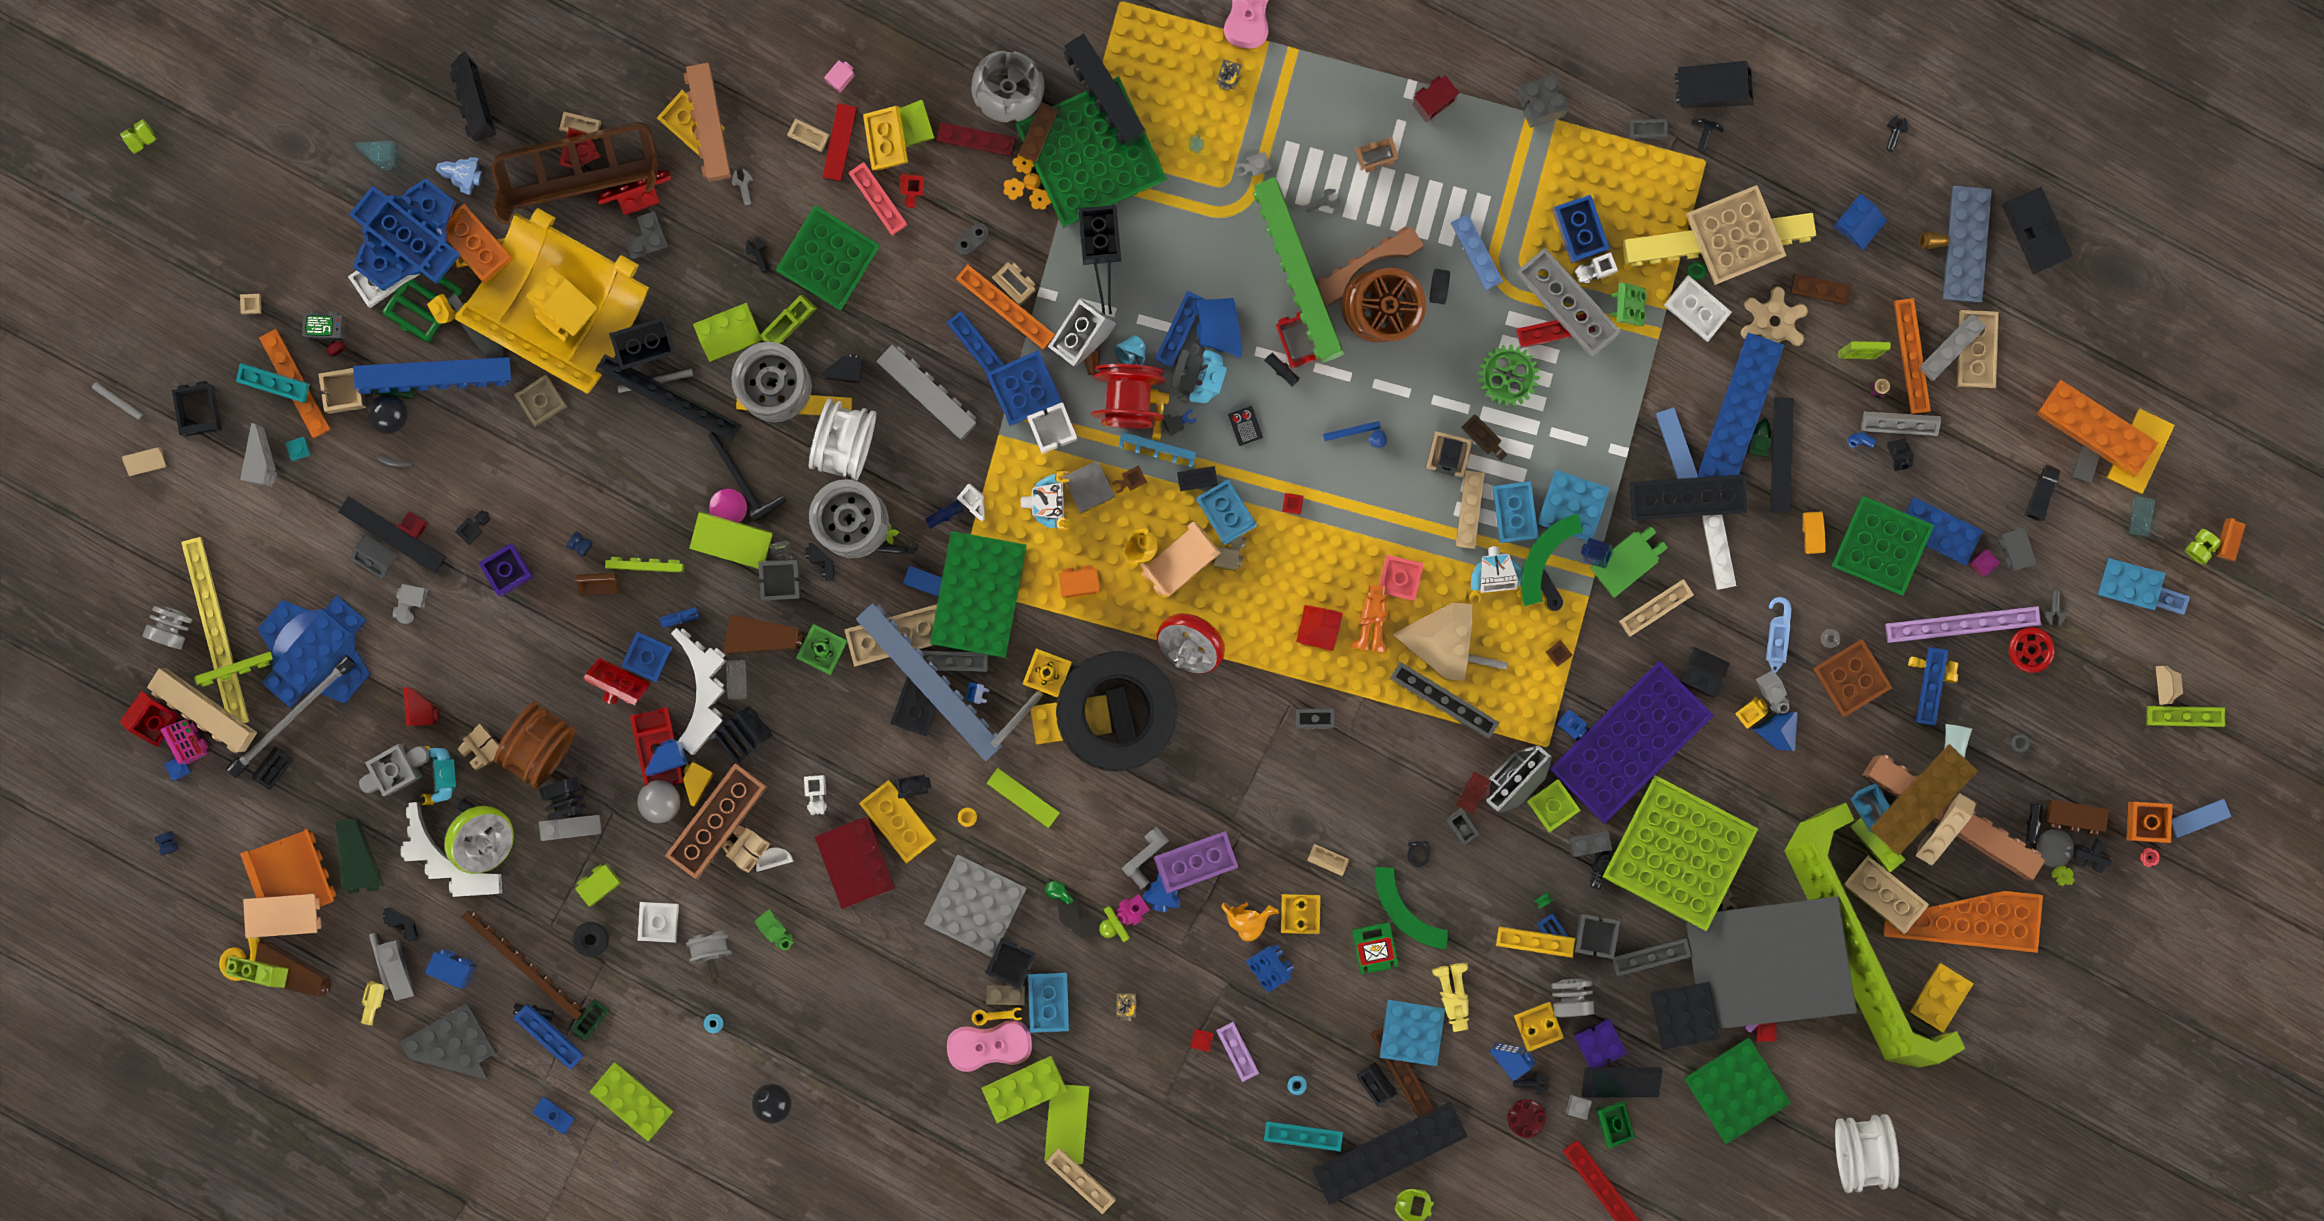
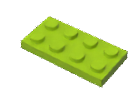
M1052 1056L981 1088L996 1123L1067 1092V1088Z
M616 1062L611 1065L590 1090L593 1096L648 1142L674 1112Z

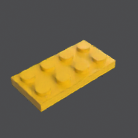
M1106 695L1087 698L1085 716L1090 729L1095 735L1112 733ZM1057 703L1037 705L1031 709L1036 745L1063 741L1057 725Z

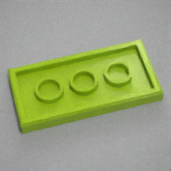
M1850 342L1838 351V358L1876 359L1890 350V342Z
M700 511L689 549L759 569L758 562L767 559L773 532Z
M1065 1084L1067 1092L1049 1100L1044 1161L1060 1147L1077 1164H1083L1090 1086Z

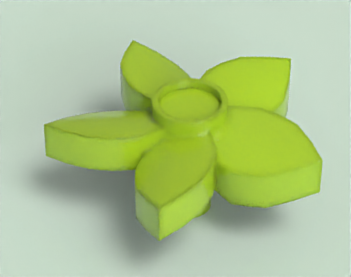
M890 523L884 541L886 540L889 544L893 545V537L899 532L891 530Z

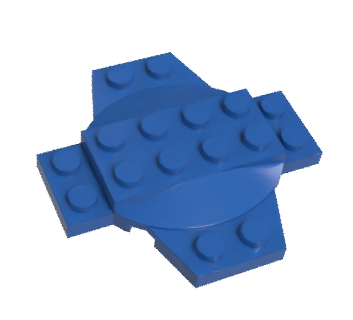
M426 178L405 191L406 193L402 196H386L372 185L349 213L350 217L363 226L362 232L365 239L364 244L360 247L353 268L382 291H385L408 275L424 274L437 284L461 255L447 244L446 227L456 202Z
M337 595L324 610L309 611L282 600L258 628L273 658V670L263 680L262 684L287 706L292 708L304 693L310 694L322 681L326 680L333 673L338 661L347 654L354 660L356 666L345 675L337 677L321 693L340 702L347 703L371 675L359 653L355 650V634L367 620Z

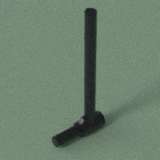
M713 432L708 435L753 507L750 515L754 522L765 517L773 509L787 501L784 495H781L768 504H759L717 435Z

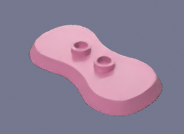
M1232 0V9L1224 25L1225 37L1229 43L1240 48H1256L1266 41L1268 24L1265 11L1269 0Z
M1007 1020L988 1029L960 1027L955 1029L947 1040V1053L950 1063L957 1070L964 1072L974 1071L985 1064L993 1062L1017 1065L1027 1060L1032 1051L1030 1031L1023 1022L1018 1020Z

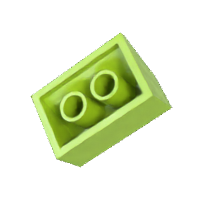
M747 303L693 324L709 362L763 341Z

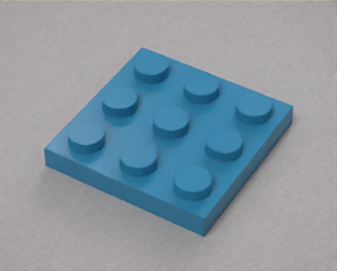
M1555 470L1537 525L1549 528L1559 520L1578 513L1583 532L1572 537L1592 543L1610 488Z
M1387 1000L1379 1058L1437 1066L1445 1008Z

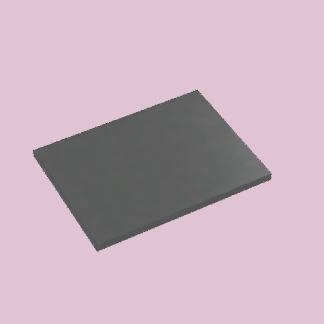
M1839 896L1717 911L1707 931L1686 921L1695 984L1709 983L1718 1029L1856 1013Z

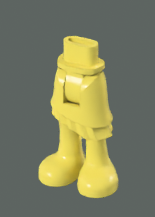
M1456 963L1432 969L1433 975L1439 977L1443 988V992H1440L1443 997L1441 999L1449 1018V1024H1452L1453 1032L1468 1029L1469 999H1467L1468 995L1465 994L1462 982V973L1468 969V963ZM1449 966L1453 977L1455 993H1452L1450 985Z

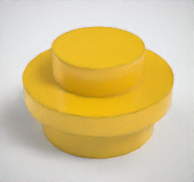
M963 808L958 814V821L962 826L970 827L976 823L977 814L971 808Z

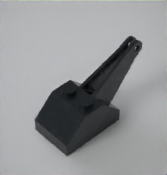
M1116 205L1078 208L1083 265L1094 264L1103 314H1105V306L1098 264L1107 263L1108 308L1110 315L1112 314L1111 263L1122 262Z

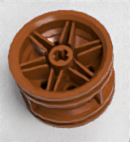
M1383 268L1359 274L1348 284L1342 299V314L1350 331L1360 339L1372 343L1398 341L1407 338L1421 325L1426 311V297L1420 283L1410 273L1398 268ZM1385 282H1387V283L1389 284L1388 289L1386 288V286H1385V284H1384ZM1367 291L1372 292L1369 298L1366 296ZM1403 294L1404 299L1399 301L1400 295ZM1366 310H1368L1370 317H1366ZM1398 313H1401L1403 315L1402 319H1400ZM1383 321L1386 323L1385 328L1381 327Z
M534 701L522 711L503 737L495 753L494 762L498 765L502 763L504 769L512 772L526 784L531 782V787L537 789L551 776L560 764L575 738L577 729L574 726L569 727L567 721L560 719L544 706L540 708V704Z

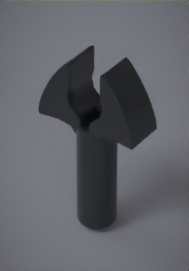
M1898 115L1886 126L1892 130L1886 148L1890 152L1894 151L1899 133L1908 132L1906 118L1903 119L1902 126L1897 129L1896 121Z
M755 237L758 243L757 250L751 247L750 241L747 240L746 254L755 255L761 272H767L769 269L762 255V249L767 246L763 241Z
M1536 1072V1077L1533 1080H1515L1512 1084L1514 1088L1534 1087L1536 1094H1541L1550 1087H1541L1537 1083L1540 1080L1550 1079Z

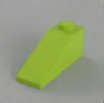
M1861 818L1850 826L1875 859L1888 872H1891L1905 861L1901 854L1897 856L1872 831L1869 832Z

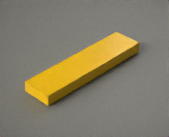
M1499 926L1496 946L1573 958L1576 938Z

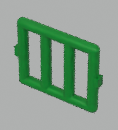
M445 275L439 281L440 284L453 292L451 296L456 294L459 298L463 293L462 288L446 279ZM411 279L394 292L382 310V314L400 325V328L405 332L409 331L428 343L442 323H438L432 314L402 294L410 286L431 301L438 295ZM396 303H401L432 323L427 333H424L392 312Z

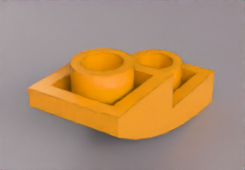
M1823 512L1803 513L1805 553L1825 552Z

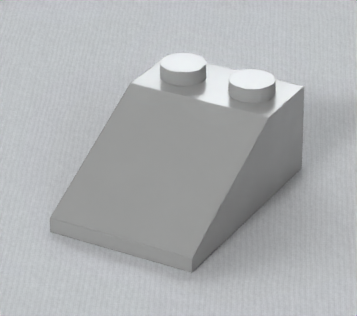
M1079 299L1048 347L1071 365L1077 367L1107 339L1116 323L1091 304Z
M251 423L240 480L251 484L272 487V484L276 482L277 472H275V465L264 427Z

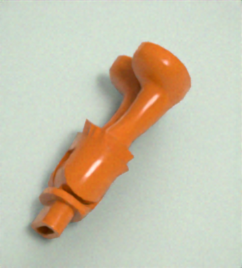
M1370 585V591L1367 593L1360 616L1361 621L1359 624L1362 625L1360 638L1353 641L1351 648L1369 650L1371 623H1374L1373 640L1370 650L1387 653V646L1382 642L1383 624L1387 616L1385 586Z

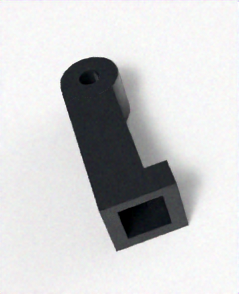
M2047 464L2044 466L2024 514L2025 516L2038 521L2045 520L2047 509L2060 475V469Z
M1544 569L1541 578V594L1545 598L1546 608L1550 611H1557L1562 608L1563 599Z

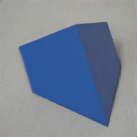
M1798 712L1776 714L1752 729L1777 750L1795 751Z

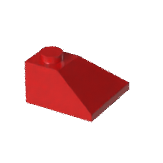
M1305 605L1296 642L1334 651L1343 613Z
M403 687L406 726L437 725L436 720H439V711L435 709V705L415 688Z

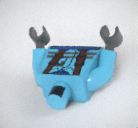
M1194 344L1193 346L1197 347L1196 353L1191 352V354L1196 357H1203V361L1193 392L1190 394L1184 389H1179V392L1183 395L1177 397V399L1183 403H1188L1189 401L1207 403L1211 398L1219 394L1227 368L1223 366V358L1220 354Z

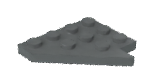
M468 1003L400 1042L408 1058L411 1060L483 1079L488 1076L480 1062L496 1054L494 1047Z

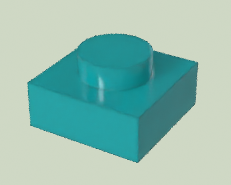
M305 437L285 443L291 461L311 455Z

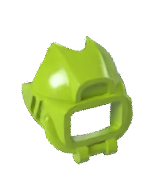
M1407 1189L1397 1195V1203L1394 1209L1404 1221H1424L1427 1216L1431 1217V1208L1434 1202L1431 1201L1429 1194L1425 1190ZM1414 1196L1425 1199L1421 1216L1411 1214Z

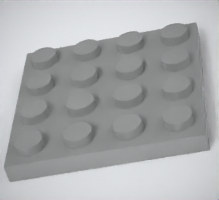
M957 855L924 924L993 957L999 941L1004 937L1027 888Z

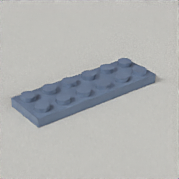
M1963 186L1952 187L1948 229L1950 242L1946 253L1943 300L1982 303L1992 189Z

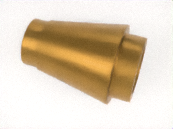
M1931 231L1921 233L1919 238L1920 247L1925 248V250L1948 246L1950 242L1949 235Z

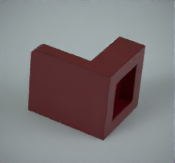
M408 512L401 524L397 523L396 526L412 537L419 539L429 523L412 512Z

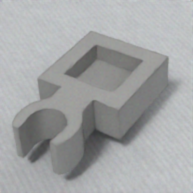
M1265 152L1248 157V164L1241 163L1236 166V169L1242 167L1245 170L1244 173L1239 174V177L1246 176L1248 172H1252L1254 177L1271 171Z

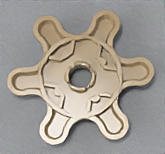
M1776 286L1771 290V297L1767 303H1760L1754 297L1745 300V309L1753 314L1754 320L1750 325L1742 328L1741 336L1745 339L1749 332L1778 343L1787 340L1794 346H1800L1804 342V335L1796 330L1795 322L1797 319L1807 315L1808 308L1801 303L1793 307L1787 306L1784 302V289ZM1772 316L1779 318V326L1774 327L1770 324Z

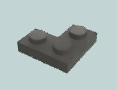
M653 211L637 217L643 236L625 242L632 261L668 248L656 212Z

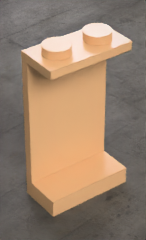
M1194 521L1187 526L1190 529L1148 565L1145 563L1140 565L1144 570L1142 572L1149 581H1153L1155 584L1153 587L1159 595L1163 594L1169 597L1221 554L1198 523Z
M316 894L243 899L246 938L318 933V929H321V917H317V910L320 909V898H316Z

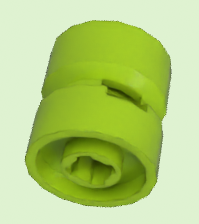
M144 119L134 124L133 129L128 128L120 133L122 139L134 154L142 150L144 144L149 145L157 140L155 133Z
M2201 529L2195 536L2196 541H2192L2185 549V552L2198 563L2206 565L2212 557L2211 552H2216L2222 542L2208 530Z

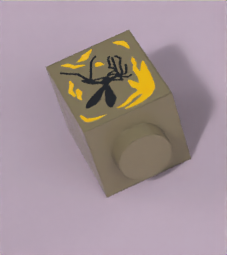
M1117 993L1116 1017H1120V1020L1132 1021V1017H1136V993Z

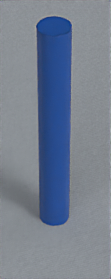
M1377 421L1323 434L1324 441L1376 430V428L1380 429V422Z

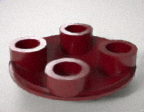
M1531 1099L1517 1101L1511 1106L1507 1115V1122L1511 1131L1523 1138L1536 1136L1541 1132L1546 1121V1115L1542 1106Z

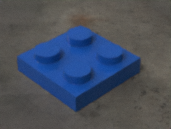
M636 632L621 667L657 682L673 647Z

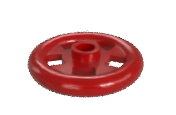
M2036 627L2021 629L2010 641V659L2021 671L2027 673L2040 672L2046 669L2054 658L2055 647L2053 640L2042 629ZM2027 635H2035V641H2027ZM2044 641L2047 649L2042 651L2039 643ZM2018 642L2024 644L2022 651L2016 650ZM2030 646L2034 648L2033 654L2028 652ZM2041 655L2044 660L2037 664L2035 659ZM2024 656L2030 661L2025 664L2020 659Z

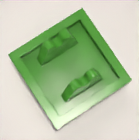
M1619 283L1618 293H1612V298L1618 299L1617 312H1611V317L1617 318V322L1637 327L1644 326L1646 317L1645 301L1647 299L1646 288L1628 283Z

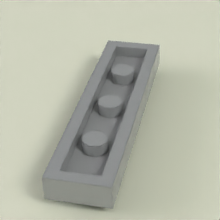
M1972 313L1925 360L1919 369L1931 381H1934L1986 326Z
M1864 411L1861 431L1938 436L1941 416Z

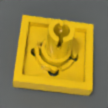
M1036 649L1023 685L1058 698L1072 662Z

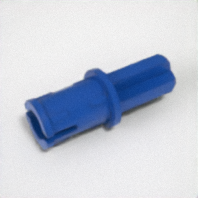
M696 607L680 612L677 610V613L661 617L660 622L663 628L676 624L683 625V622L699 619Z

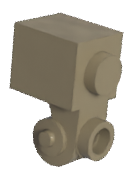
M1240 536L1229 542L1231 544L1229 548L1217 547L1221 554L1215 558L1214 567L1236 571L1237 567H1241L1243 556H1240V549H1245L1247 537Z

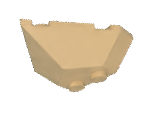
M1453 602L1392 635L1445 679L1464 681L1471 637L1472 604Z

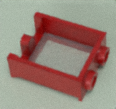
M1302 311L1296 313L1297 317L1289 319V316L1279 319V323L1275 325L1290 369L1319 360L1313 351V348H1316L1314 341L1310 342L1306 333L1309 330L1307 323L1303 324L1300 313Z

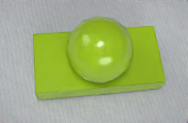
M1112 907L1104 908L1103 910L1109 919L1101 922L1099 926L1100 934L1105 938H1112L1118 933L1123 942L1127 941L1130 937Z

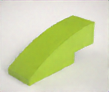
M800 295L766 328L760 337L765 342L781 344L817 307L805 295Z

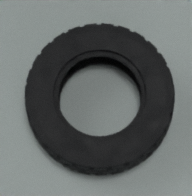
M1122 651L1098 654L1077 666L1066 678L1060 689L1056 707L1057 725L1061 733L1060 735L1069 750L1089 766L1105 771H1126L1140 767L1161 753L1173 735L1177 721L1175 693L1166 675L1148 659L1134 653ZM1117 679L1129 682L1145 698L1148 709L1146 724L1141 733L1130 742L1123 744L1106 742L1097 737L1087 723L1085 716L1087 698L1099 683L1106 680Z

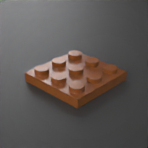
M1863 639L1858 640L1812 668L1842 718L1892 689V686Z

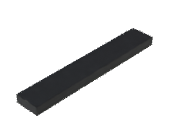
M1774 398L1770 512L1790 513L1794 398Z
M349 496L338 511L341 515L435 574L446 558Z

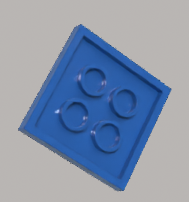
M1039 350L986 373L1009 426L1028 419L1027 416L1042 410L1045 411L1047 408L1062 403Z

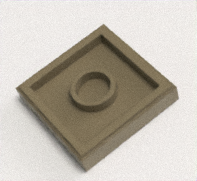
M547 374L514 394L534 427H537L568 407Z

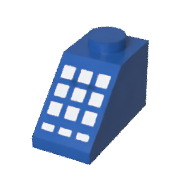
M1496 1043L1490 1050V1053L1513 1081L1529 1071L1536 1063L1532 1054L1526 1051L1524 1047Z

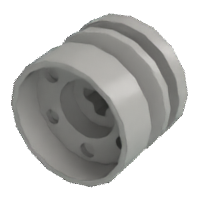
M153 606L152 610L160 613L158 617L150 614L149 617L157 623L156 625L146 624L142 636L181 650L185 637L178 634L179 630H189L188 627L181 625L182 621L191 624L193 619L181 611L166 606Z
M1574 978L1552 983V989L1561 990V992L1552 993L1553 997L1561 998L1560 1002L1553 1004L1554 1017L1594 1014V1001L1585 1000L1584 996L1593 993V990H1584V987L1592 986V980Z

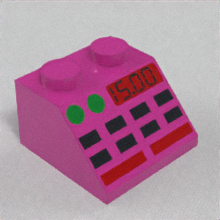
M185 719L160 729L178 764H190L208 754V745L204 738H200L198 734L199 728L196 726L195 721Z

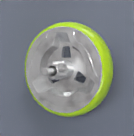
M477 806L464 811L452 822L445 836V852L449 861L460 871L469 874L485 873L494 869L504 861L512 848L514 841L512 824L502 811L494 807ZM489 827H492V830L489 832V834H486L484 832ZM466 836L469 838L470 842L464 841Z

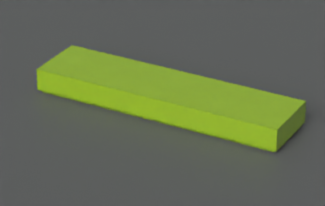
M2147 706V725L2225 727V708Z
M999 768L996 769L987 782L989 786L1047 828H1050L1060 812Z

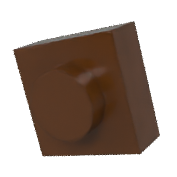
M1561 640L1545 652L1556 667L1573 656Z

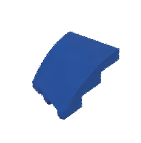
M1234 298L1198 300L1196 307L1200 322L1196 327L1200 345L1213 348L1221 353L1225 351L1235 355L1236 358H1240L1241 339Z

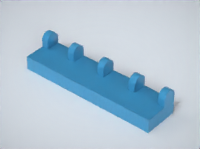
M1124 432L1121 434L1118 447L1120 449L1123 448L1125 442L1136 445L1135 453L1139 454L1140 447L1155 450L1153 458L1157 459L1159 452L1173 455L1172 463L1176 464L1177 457L1190 460L1188 467H1193L1196 452Z

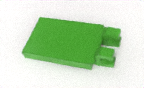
M1648 527L1642 533L1633 532L1598 560L1599 564H1593L1590 567L1613 598L1657 564L1660 559L1658 555L1668 548L1664 542L1658 543L1653 548L1646 542L1656 533L1652 527Z

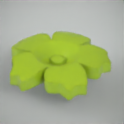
M2066 866L2056 867L2051 873L2052 877L2057 878L2058 885L2064 886L2065 883L2072 885L2074 882L2073 871L2070 868L2066 869Z

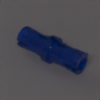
M957 500L945 508H939L938 512L924 519L929 528L932 529L944 521H949V518L964 510Z

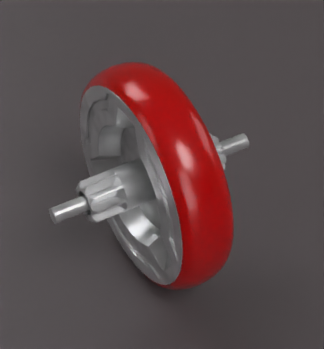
M1179 613L1167 617L1159 626L1157 632L1158 647L1164 657L1177 668L1189 673L1204 674L1215 670L1221 664L1225 654L1224 641L1216 628L1206 620L1192 614Z

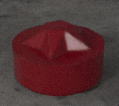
M334 341L330 343L326 352L330 357L337 356L346 349V345L343 341Z

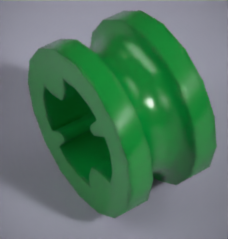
M1546 892L1535 899L1534 902L1538 903V908L1540 909L1552 902L1553 898H1550L1549 892Z

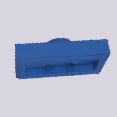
M543 1096L532 1112L563 1135L576 1119L545 1096Z

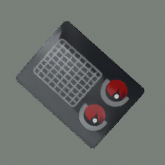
M1252 406L1228 414L1239 446L1263 438Z

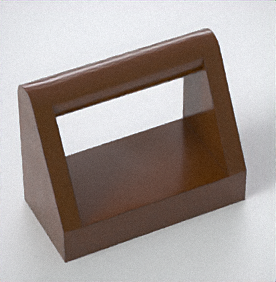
M616 573L576 575V582L581 596L619 594V575Z

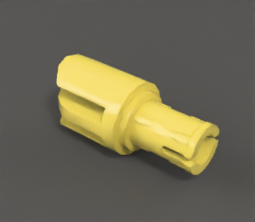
M375 981L367 983L362 999L365 1007L360 1023L373 1025L376 1009L381 1007L385 990L382 984Z

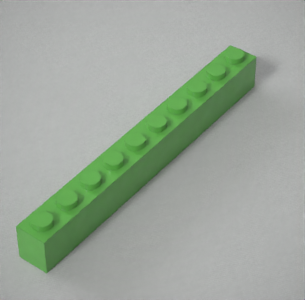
M1273 177L1254 185L1255 192H1253V196L1256 202L1261 204L1260 214L1263 220L1268 222L1267 232L1270 238L1273 237L1275 240V244H1273L1274 250L1282 258V261L1279 262L1283 272L1287 271L1289 278L1286 281L1290 290L1294 289L1295 296H1293L1296 306H1300L1302 310L1300 317L1303 324L1307 323L1309 328L1306 333L1310 342L1314 341L1316 348H1313L1316 358H1320L1325 363L1344 355V350L1277 179Z

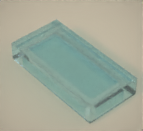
M2135 496L2128 534L2149 537L2155 499Z

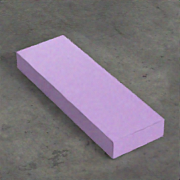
M1234 1022L1217 1029L1216 1031L1241 1081L1244 1082L1259 1074Z

